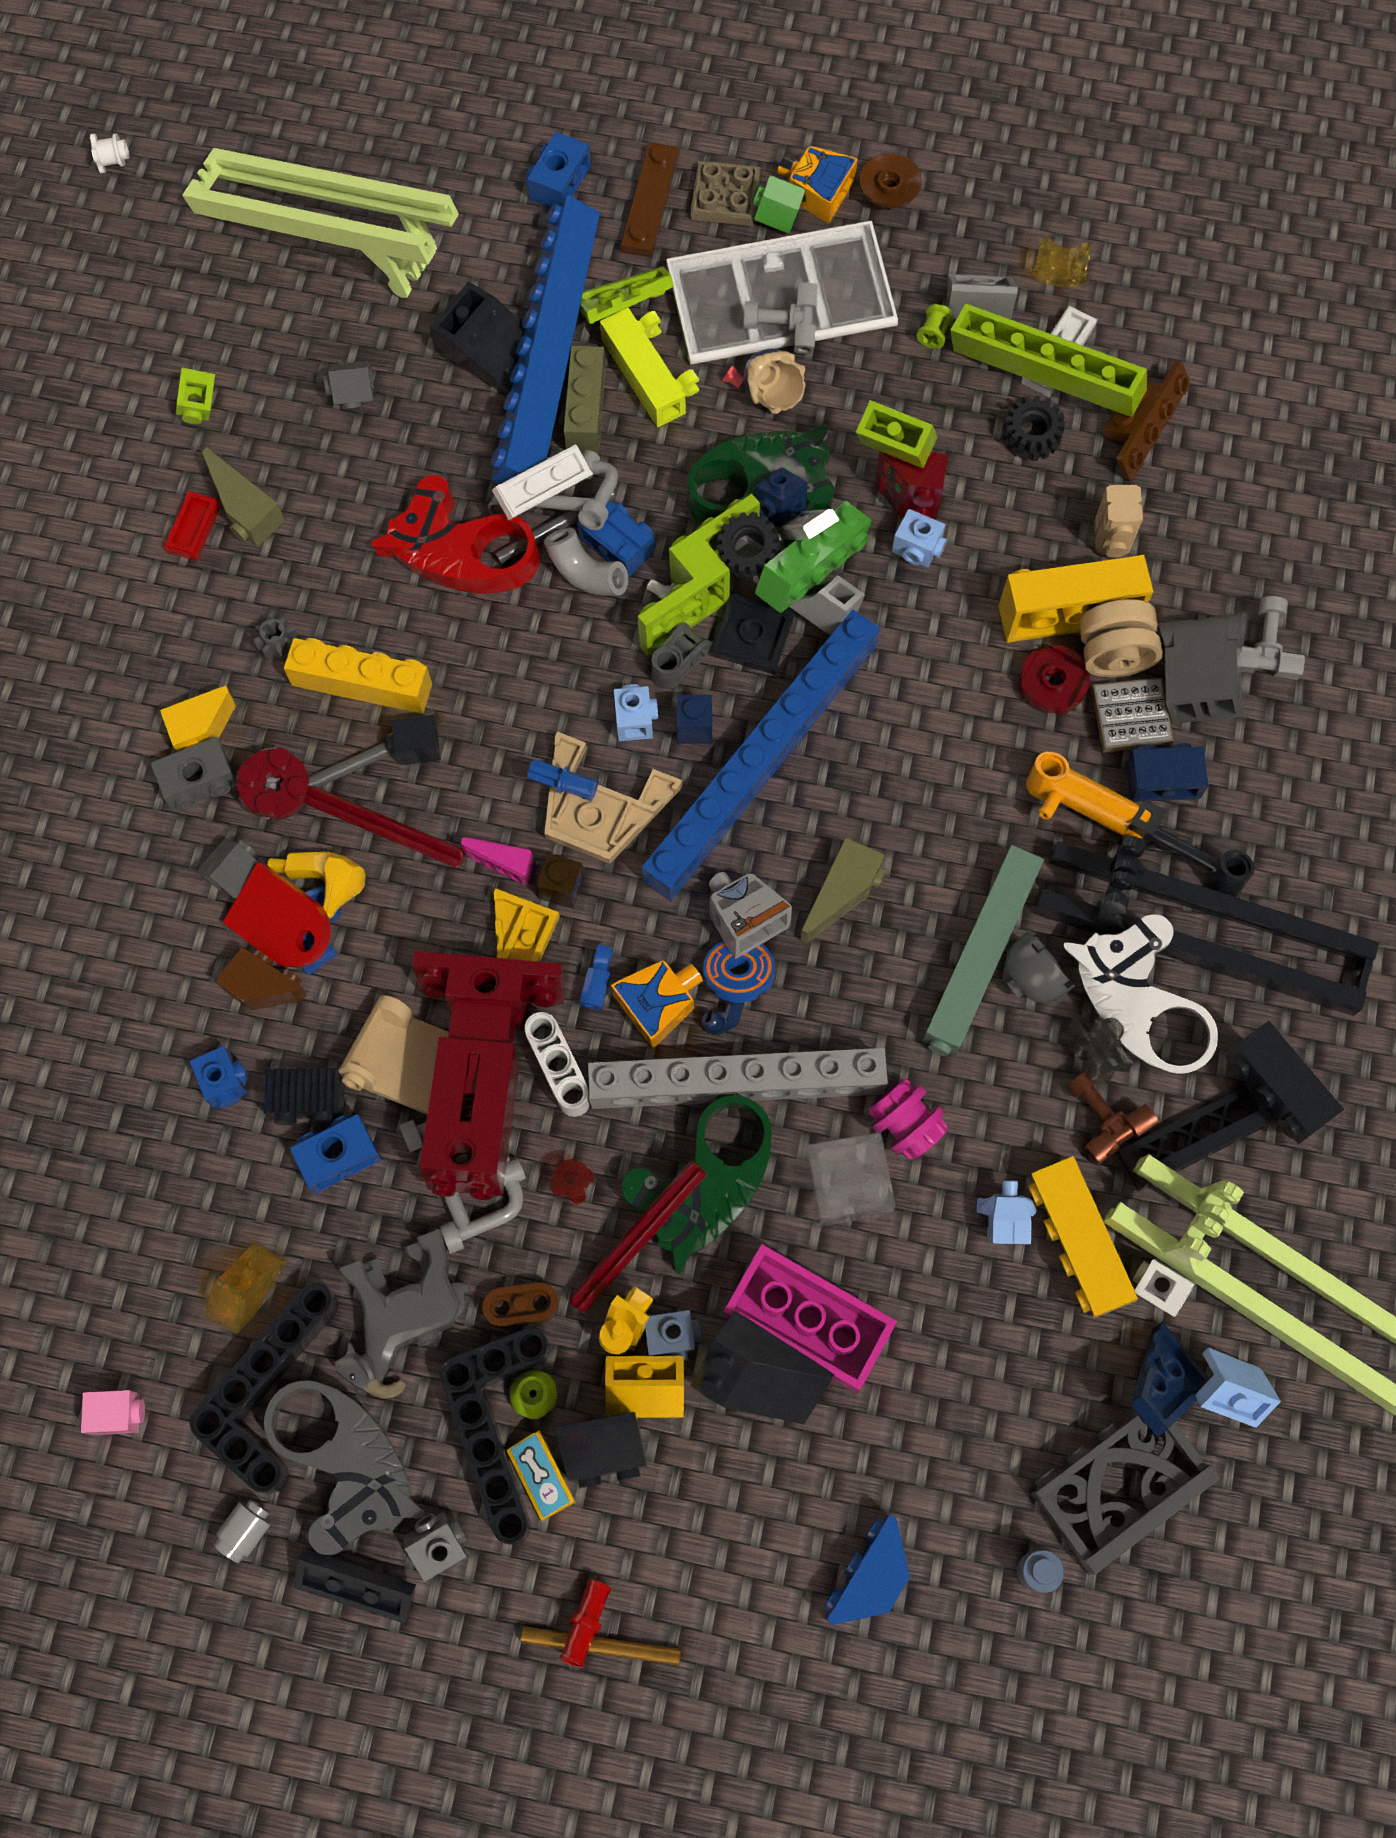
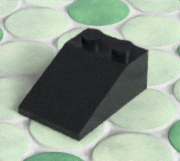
M734 1310L714 1339L690 1386L724 1408L805 1424L835 1374Z
M635 1412L555 1427L556 1438L568 1481L571 1483L578 1482L579 1488L602 1484L601 1477L613 1474L617 1475V1481L640 1477L639 1469L647 1468L640 1422Z

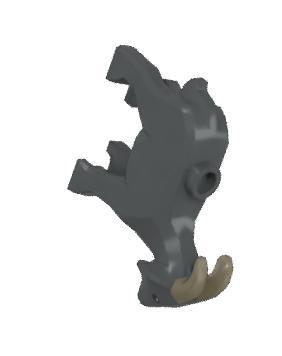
M440 1229L417 1237V1243L404 1248L406 1254L411 1259L419 1262L422 1268L420 1283L409 1284L391 1293L378 1258L363 1265L362 1260L339 1268L345 1281L356 1289L362 1304L366 1354L358 1355L355 1347L348 1343L347 1353L336 1361L335 1370L354 1387L380 1399L394 1398L402 1393L406 1387L403 1380L396 1381L390 1385H383V1380L398 1349L417 1342L418 1347L439 1340L440 1336L438 1333L451 1328L464 1311V1296L470 1292V1288L464 1283H450L447 1274L448 1256L444 1237Z

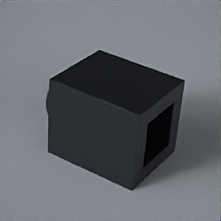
M433 714L391 720L392 733H387L388 750L390 754L396 755L399 765L441 760L438 729Z

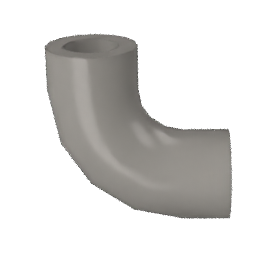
M573 528L560 529L546 537L544 545L559 573L573 586L586 593L601 596H617L625 593L628 586V573L623 563L619 561L601 562L592 558L582 547Z

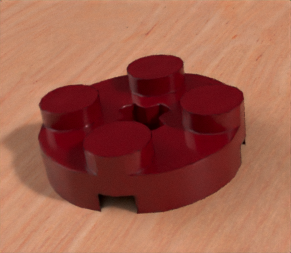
M1052 645L1049 649L1033 651L1026 658L1020 672L1019 690L1021 696L1033 707L1043 712L1056 715L1067 714L1070 709L1077 707L1082 702L1088 691L1090 674H1088L1084 666L1085 661L1076 651L1061 645ZM1054 673L1060 675L1059 681L1063 684L1051 685L1045 676L1052 677Z
M284 748L257 752L250 756L238 770L237 787L239 797L245 808L258 817L261 815L263 817H270V820L286 819L296 814L306 801L309 790L308 772L303 763ZM270 777L281 779V790L275 792L272 788L266 790L264 786L267 784V779Z

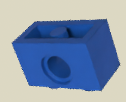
M555 131L549 143L546 142L543 145L536 165L531 166L527 172L526 184L528 185L530 200L551 208L554 203L558 205L566 195L573 197L591 167L589 144Z
M351 1114L343 1115L331 1123L332 1127L319 1134L317 1131L307 1133L297 1140V1145L290 1148L308 1188L314 1194L382 1161L364 1121L358 1114L354 1116ZM335 1143H342V1154L335 1159H328V1148Z

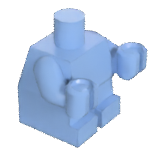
M1002 1180V1194H993L989 1198L977 1199V1213L988 1216L987 1239L992 1243L1031 1244V1216H1034L1037 1210L1033 1199L1024 1195H1017L1018 1181Z

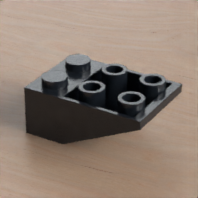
M468 281L429 327L434 349L507 395L509 394L513 382L510 381V376L519 359L516 349L519 341L524 336L526 328L522 326L523 322L496 297Z

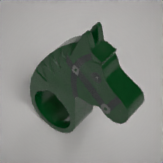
M822 425L807 433L772 431L749 434L717 445L704 454L689 473L687 507L691 516L698 523L702 524L708 518H716L725 512L730 505H717L703 499L697 492V489L702 484L711 480L721 479L728 481L732 479L731 482L737 486L741 485V490L745 494L741 498L743 500L750 494L754 496L756 485L781 467L808 481L806 508L803 511L831 510L834 485L825 470V465L829 462L831 450L825 443L828 425Z
M726 1096L717 1099L704 1110L699 1119L695 1162L704 1169L706 1177L656 1232L659 1239L658 1247L673 1253L677 1274L683 1271L691 1254L702 1250L714 1242L734 1223L749 1205L764 1178L771 1154L772 1127L764 1109L749 1098ZM729 1108H739L748 1111L756 1117L763 1130V1144L760 1150L752 1158L742 1162L740 1166L723 1164V1160L717 1158L710 1151L705 1141V1130L711 1118L718 1112ZM633 1169L628 1172L622 1182L624 1198L630 1206L643 1214L674 1178L659 1181L648 1170Z

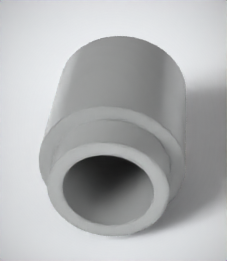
M250 1499L247 1505L239 1501L216 1533L218 1538L213 1546L232 1561L239 1563L243 1556L248 1557L270 1527L271 1523L266 1519L270 1512L252 1499Z

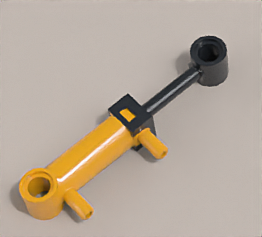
M1044 752L1036 758L1027 777L1026 787L1035 798L1045 800L1038 812L1041 818L1050 819L1059 804L1062 803L1123 836L1120 843H1122L1126 836H1138L1145 840L1146 849L1150 840H1153L1211 871L1208 877L1210 889L1234 897L1241 893L1254 874V862L1244 852L1229 850L1217 859L1159 828L1158 826L1167 811L1149 801L1144 800L1141 806L1069 768L1067 760L1058 753Z

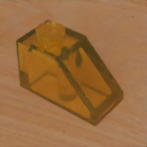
M253 1243L213 1283L205 1317L238 1334L259 1311L285 1266L286 1260Z

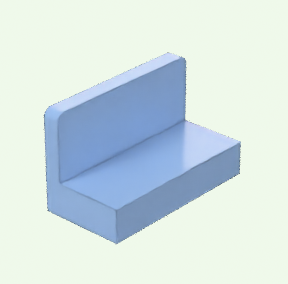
M1207 1348L1203 1352V1356L1214 1375L1195 1395L1200 1407L1257 1428L1281 1402L1262 1369L1211 1348Z

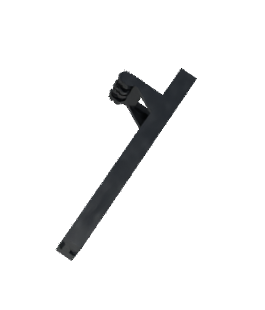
M1126 836L1113 858L1057 841L1051 855L1050 864L1109 882L1101 907L1042 889L1034 910L1035 915L1088 932L1097 933L1101 936L1107 934L1118 935L1140 921V919L1121 914L1126 912L1130 899L1122 891L1135 890L1356 960L1355 969L1360 971V974L1355 980L1354 986L1356 988L1177 931L1173 932L1169 945L1157 952V954L1351 1016H1355L1363 1009L1367 994L1366 987L1372 963L1376 958L1379 942L1145 869L1138 857L1142 856L1146 842L1138 836Z

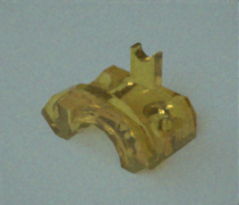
M1042 237L1035 267H1032L1031 275L1042 282L1059 287L1083 285L1088 279L1086 270L1092 251L1091 243H1082L1078 248H1065L1052 242L1051 238Z

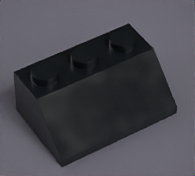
M1270 1021L1264 1023L1236 1044L1225 1055L1232 1072L1247 1082L1252 1088L1257 1102L1272 1112L1277 1118L1282 1132L1287 1137L1294 1139L1298 1145L1344 1110Z

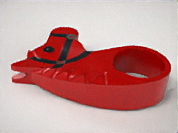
M429 475L420 480L408 509L398 515L395 520H389L387 534L371 543L372 547L376 549L375 552L378 556L397 558L411 571L430 581L451 589L478 594L500 593L519 588L533 578L540 563V552L530 526L517 516L508 520L506 514H496L463 524L453 525L449 514L454 508V498L446 479L438 475ZM516 536L519 538L524 537L528 541L524 556L511 567L494 569L479 561L485 547L496 538Z

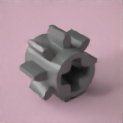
M268 616L261 626H255L260 637L255 638L253 641L257 649H263L266 659L274 656L284 660L285 655L290 651L293 642L291 639L298 637L295 627H288L289 624L285 617L278 620Z

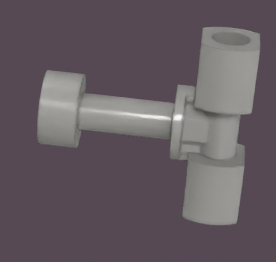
M809 282L798 283L797 304H790V311L758 309V302L745 301L743 328L756 329L757 322L789 324V331H795L794 353L813 354L815 325L812 324L813 313H816L818 284Z
M1267 596L1260 599L1258 614L1265 618L1262 642L1256 643L1254 648L1243 646L1240 653L1242 672L1254 673L1258 668L1274 671V677L1298 680L1302 676L1305 655L1282 652L1283 646L1276 643L1279 619L1286 617L1288 601L1277 596Z

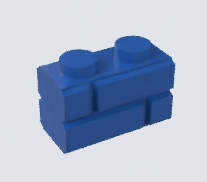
M608 501L606 505L608 518L604 526L600 530H591L578 521V535L580 539L607 561L623 563L627 569L628 577H630L654 553V533L644 522L637 524L633 521L622 504L619 502L612 504Z

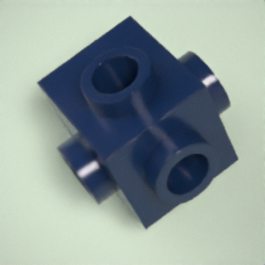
M783 467L766 479L761 480L756 485L754 496L760 503V516L767 517L770 522L778 527H782L792 518H796L806 508L808 481Z

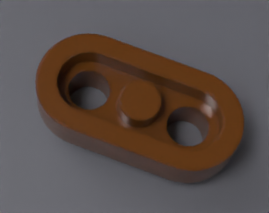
M531 1283L493 1289L484 1298L482 1310L489 1323L499 1328L547 1322L557 1314L560 1302L556 1291L546 1283ZM539 1297H544L548 1301L547 1307L543 1310H536L534 1308V1302ZM501 1302H507L510 1305L509 1312L505 1315H499L496 1312L497 1305Z

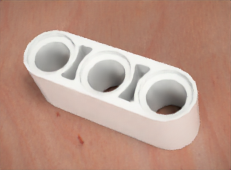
M545 1012L534 1013L525 1023V1033L529 1045L559 1108L568 1116H581L590 1107L589 1090L584 1077L554 1017ZM541 1026H548L552 1029L550 1036L545 1039H537L533 1036V1033ZM559 1057L567 1060L566 1067L561 1071L556 1072L548 1068L549 1063L554 1058ZM576 1089L583 1093V1097L578 1103L568 1104L564 1101V1096L569 1090Z

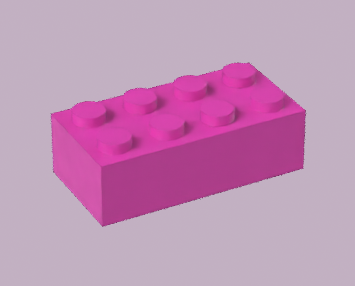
M763 1244L758 1249L723 1313V1317L729 1319L734 1310L835 1374L832 1380L855 1394H858L897 1323L891 1317Z

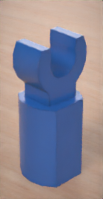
M598 944L593 968H588L579 1001L580 1006L592 1010H603L611 979V974L608 970L613 957L612 947Z

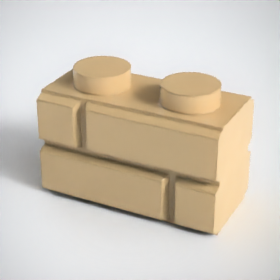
M1109 485L1106 487L1094 520L1097 554L1118 558L1130 552L1143 520L1142 505H1140L1142 501L1141 487L1137 485Z

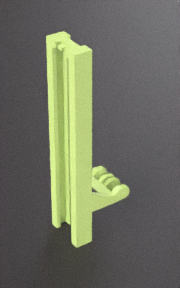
M213 148L203 163L207 172L205 169H200L197 172L201 181L192 179L182 194L195 214L359 249L389 277L388 286L393 293L401 298H407L412 289L407 278L412 281L418 280L421 276L420 272L424 271L426 265L430 263L436 253L435 241L425 222L452 227L459 215L450 195ZM220 178L397 215L406 232L209 189L215 180Z
M1151 1155L1140 1158L1133 1172L1196 1213L1194 1219L1180 1241L1121 1202L1117 1204L1115 1209L1111 1208L1108 1211L1103 1222L1396 1416L1395 1383L1207 1260L1206 1258L1211 1248L1202 1239L1205 1234L1215 1238L1219 1237L1222 1231L1226 1232L1395 1345L1396 1317L1231 1208V1204L1238 1203L1244 1193L1237 1185L1223 1180L1204 1188H1199Z

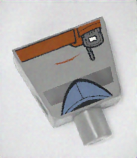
M720 872L710 880L709 887L714 893L710 897L709 914L735 959L791 927L792 906L754 874H746L733 882L725 872Z

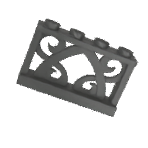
M1132 1407L1126 1412L1130 1419L1120 1427L1115 1422L1111 1423L1096 1435L1100 1442L1088 1450L1085 1445H1082L1065 1458L1069 1463L1067 1467L1059 1473L1052 1468L1034 1481L1038 1488L1031 1495L1078 1557L1080 1564L1088 1575H1096L1220 1479L1211 1466L1205 1463L1176 1423L1163 1432L1164 1446L1159 1455L1150 1454L1155 1446V1438L1152 1434L1148 1443H1143L1139 1440L1138 1431L1145 1424L1139 1418L1138 1412ZM1126 1435L1127 1444L1130 1449L1109 1448ZM1174 1446L1194 1471L1192 1475L1188 1476L1180 1468L1166 1460ZM1091 1462L1087 1480L1074 1475ZM1107 1463H1130L1148 1468L1143 1474L1140 1483V1497L1146 1508L1141 1514L1131 1506L1121 1502L1100 1504L1101 1484ZM1156 1472L1160 1473L1161 1476L1155 1482H1161L1165 1487L1164 1493L1160 1496L1152 1494L1149 1489L1150 1481ZM1067 1484L1073 1485L1077 1490V1495L1073 1499L1066 1500L1072 1504L1085 1503L1086 1511L1079 1514H1069L1062 1511L1057 1504L1059 1489ZM1110 1510L1121 1512L1123 1515L1122 1525L1118 1528L1113 1527L1110 1522L1112 1516L1102 1519L1101 1513ZM1087 1520L1096 1548L1090 1552L1069 1523Z

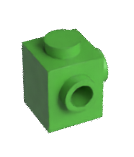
M770 175L766 187L759 186L753 205L758 206L754 220L789 234L805 189Z

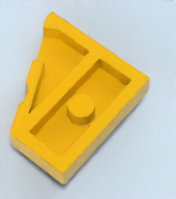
M495 889L493 894L496 915L497 958L540 962L560 918L559 912Z

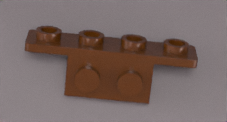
M1174 362L1162 384L1147 383V390L1133 417L1114 411L1103 428L1106 439L1125 441L1124 446L1116 457L1125 480L1132 481L1137 471L1143 466L1146 456L1158 441L1160 433L1168 420L1172 418L1177 405L1189 389L1190 379L1183 362Z

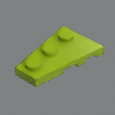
M660 267L583 291L579 312L589 324L594 323L643 300L663 295L666 290L674 287L672 276L664 267Z

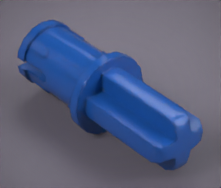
M533 760L527 772L528 779L556 788L559 794L564 791L585 798L588 801L593 800L599 783L596 779L571 772L570 767L565 766L562 769L539 760Z

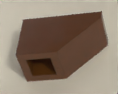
M241 947L215 981L225 993L250 1010L303 1001L307 995L299 985L302 980L286 968L282 972L271 966L273 961L257 949L251 953Z

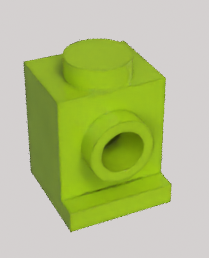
M181 368L175 415L182 416V420L189 424H201L202 420L209 421L215 374ZM190 399H197L200 403H198V402H193V401H189V400H190Z

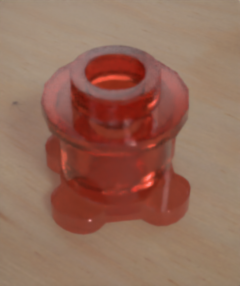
M565 1160L558 1164L554 1170L553 1184L551 1186L552 1192L557 1197L565 1196L572 1199L574 1204H582L586 1200L585 1192L588 1186L594 1182V1174L578 1160ZM569 1175L578 1176L577 1181L573 1184L565 1182Z

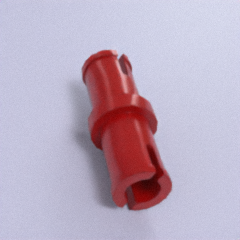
M592 1579L587 1580V1586L577 1613H572L569 1622L572 1627L562 1654L559 1657L562 1662L577 1668H584V1662L594 1634H599L602 1627L599 1620L608 1595L612 1590L608 1585Z

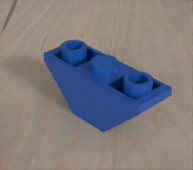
M887 1515L884 1521L878 1517L876 1518L865 1537L870 1541L868 1548L863 1556L856 1552L844 1572L850 1576L841 1591L835 1587L823 1608L829 1612L825 1618L829 1623L836 1625L889 1613L905 1587L910 1574L898 1522L892 1515Z

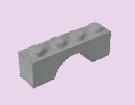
M778 533L782 552L785 549L784 537ZM757 535L741 537L735 545V552L743 558L754 557L762 551L763 540ZM758 575L753 576V581L757 584L759 582ZM837 575L829 581H822L820 584L815 585L799 601H795L789 607L831 636L852 609L857 612L859 611L865 594Z

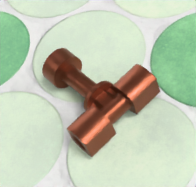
M1089 1069L1072 1080L1066 1087L1075 1098L1082 1095L1103 1122L1098 1127L1102 1134L1083 1148L1092 1162L1098 1166L1120 1150V1144L1132 1136L1137 1139L1157 1125L1159 1120L1146 1103L1128 1116H1125L1122 1111L1115 1115L1094 1087L1099 1080Z

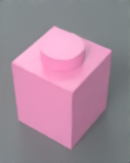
M130 1390L83 1393L81 1433L89 1435L139 1433V1423H143L145 1418V1403L142 1399L140 1400V1393Z

